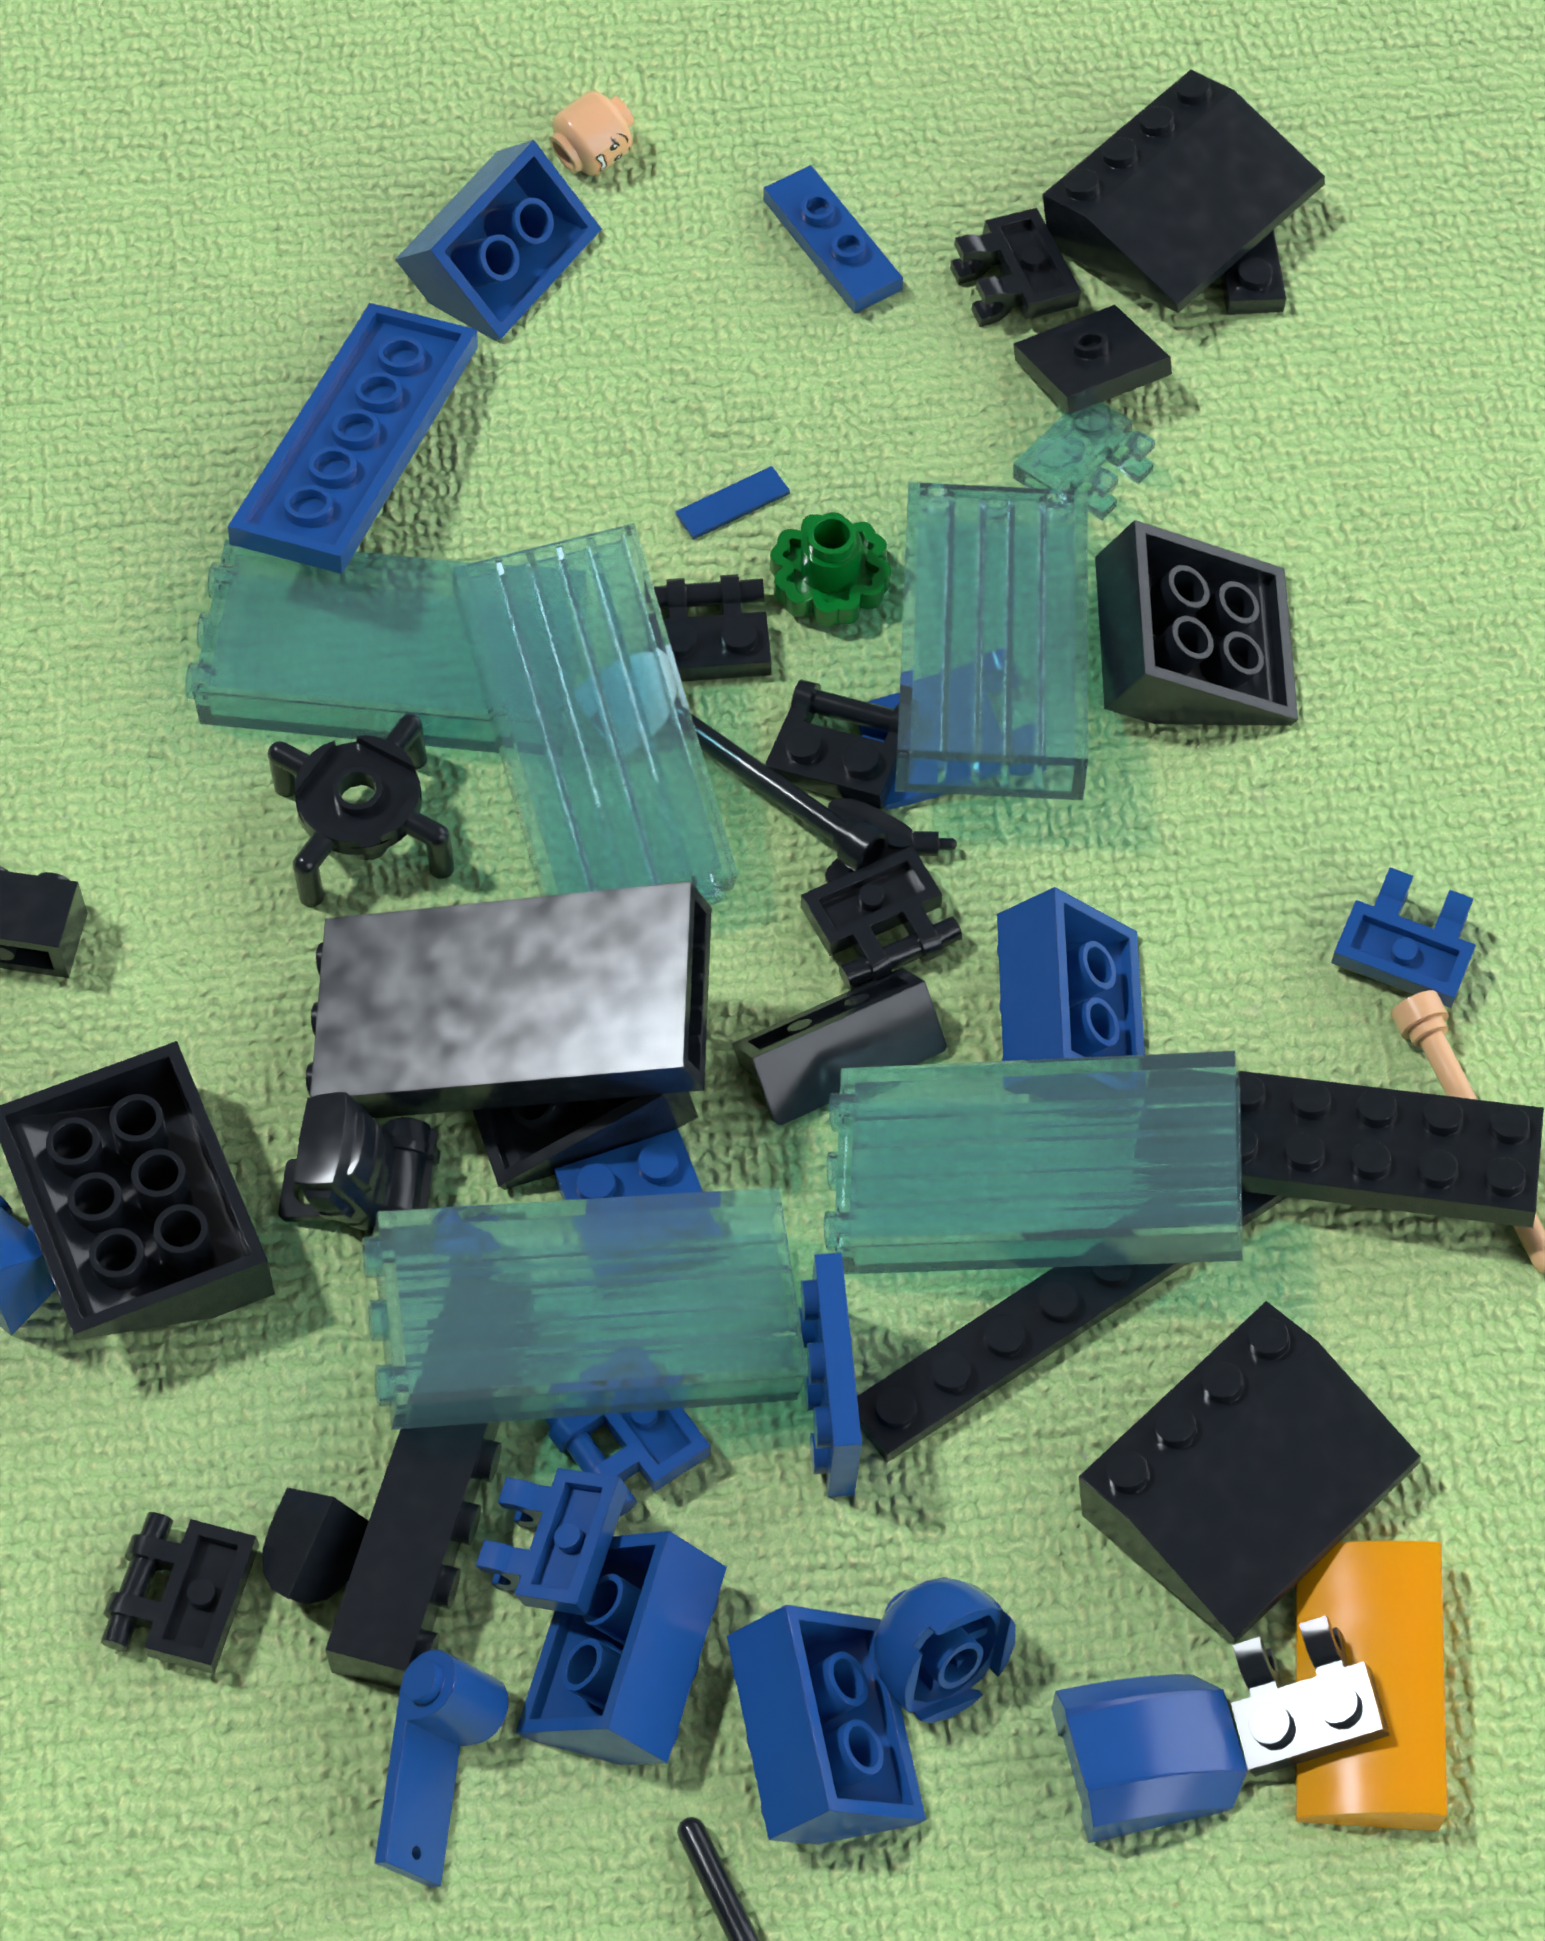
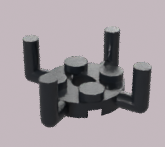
M414 714L402 716L385 739L370 735L355 736L356 742L337 746L334 740L320 746L310 755L283 741H277L270 745L268 760L275 792L282 797H290L295 794L299 822L310 836L293 860V870L299 899L303 905L315 907L322 903L324 891L319 867L331 851L355 855L362 860H374L381 857L387 851V848L395 845L406 835L426 844L429 870L432 876L438 879H445L453 874L454 861L448 828L420 813L422 791L420 780L415 770L422 768L426 764L427 754L423 725L418 716ZM359 785L368 786L375 791L374 796L362 804H351L341 798L347 789Z

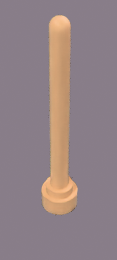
M1434 990L1423 991L1408 997L1396 1005L1391 1011V1017L1402 1038L1410 1039L1415 1047H1422L1446 1096L1477 1099L1445 1037L1448 1031L1445 1022L1449 1014L1438 993ZM1535 1214L1533 1228L1513 1227L1534 1268L1540 1273H1545V1229L1537 1214Z

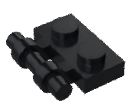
M738 574L720 575V581L690 584H685L684 578L666 579V585L643 587L644 611L668 609L669 619L646 620L648 655H658L667 661L675 682L771 675L772 661L766 612L742 613L741 608L743 603L764 602L763 578L739 580ZM722 605L723 615L688 617L687 607Z
M913 846L801 894V909L829 956L852 946L859 957L839 966L841 979L848 989L868 981L880 980L893 974L892 970L914 960L920 959L922 962H928L943 954V947L962 939L960 926L954 917L951 916L935 924H932L926 913L941 907L942 893ZM903 924L909 935L882 947L876 935Z
M148 1512L140 1534L132 1535L125 1553V1558L129 1561V1565L120 1590L110 1594L103 1615L109 1620L101 1643L113 1650L127 1651L135 1628H149L151 1630L144 1646L148 1657L215 1674L259 1548L257 1537L190 1519L182 1544L167 1541L173 1520L161 1513ZM164 1569L172 1571L161 1602L147 1599L146 1596L155 1572Z

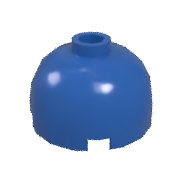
M947 1577L919 1583L910 1589L898 1593L885 1609L874 1640V1660L878 1676L904 1710L910 1714L913 1712L920 1721L933 1723L950 1719L972 1706L983 1696L979 1690L972 1689L971 1687L982 1680L989 1669L997 1677L1003 1672L1015 1645L1016 1624L1000 1607L999 1603L974 1584Z

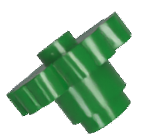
M837 512L824 515H808L802 521L801 531L796 529L782 531L778 536L777 544L770 552V571L775 576L774 596L779 602L785 604L787 611L791 615L800 617L813 613L816 622L822 626L854 623L859 617L860 608L874 609L882 604L884 593L890 587L891 566L886 562L887 543L883 537L876 534L874 528L867 522L852 524L847 518Z

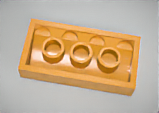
M1390 1540L1339 1542L1295 1585V1683L1317 1676L1315 1667L1306 1650L1299 1624L1327 1616L1331 1627H1337L1341 1632L1348 1666L1364 1661L1371 1668L1390 1736L1296 1764V1822L1438 1831L1447 1817L1442 1543Z

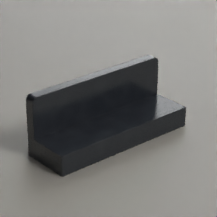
M904 968L895 970L889 976L877 981L868 982L732 1043L740 1067L757 1078L770 1118L777 1125H784L943 1053L947 1048L926 982Z

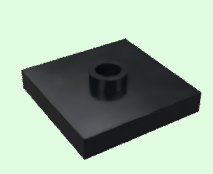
M1116 305L1013 343L1015 361L1068 414L1078 412L1172 374L1171 357Z

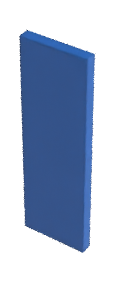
M770 466L675 511V515L694 540L789 495L790 490L773 466Z

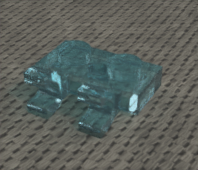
M1101 402L1072 414L1066 412L1013 463V478L1058 507L1069 497H1072L1081 503L1092 515L1103 520L1117 506V498L1109 494V492L1118 484V476L1100 466L1108 461L1116 466L1126 477L1139 485L1153 471L1154 463L1145 457L1155 448V440L1139 431H1132L1133 421Z

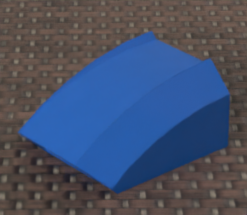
M1170 1674L1118 1679L1055 1691L1051 1710L1058 1735H1062L1082 1805L1081 1818L1088 1843L1219 1814L1233 1809L1248 1770L1223 1689L1192 1674Z

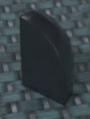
M287 1487L270 1523L262 1549L263 1573L271 1589L287 1599L306 1605L329 1599L349 1581L369 1521L333 1496Z

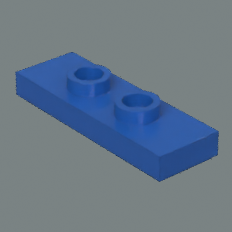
M812 165L763 188V201L854 314L902 291V275Z

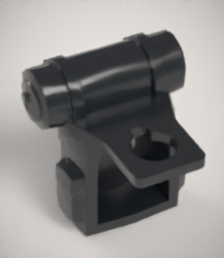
M347 1092L324 1093L308 1097L299 1136L297 1158L288 1160L285 1166L278 1209L279 1217L285 1222L339 1221L350 1227L364 1230L366 1248L379 1258L390 1262L416 1260L422 1254L424 1237L430 1234L431 1221L427 1218L434 1167L440 1163L441 1150L436 1147L438 1130L431 1129L428 1123L411 1117L392 1119L381 1127ZM299 1188L310 1204H303L299 1201Z

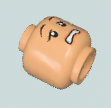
M591 90L555 115L552 121L554 134L549 137V142L559 160L571 173L576 174L582 171L589 176H596L632 149L633 138L629 127L635 121L632 113L619 97L614 96L609 100L605 95Z

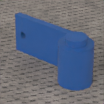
M432 1649L419 1655L407 1668L402 1679L375 1856V1864L428 1887H439L442 1882L460 1747L476 1745L489 1740L498 1732L503 1724L509 1707L508 1692L504 1683L496 1677L442 1650Z

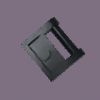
M800 679L793 692L790 710L765 765L798 788L836 798L856 799L875 808L882 809L916 731L918 709L902 704H897L895 709L837 695L822 691L819 683ZM815 714L885 731L888 734L885 741L881 742L811 724Z

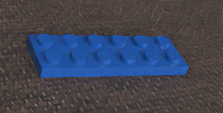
M369 303L229 523V544L342 574L477 350V329Z

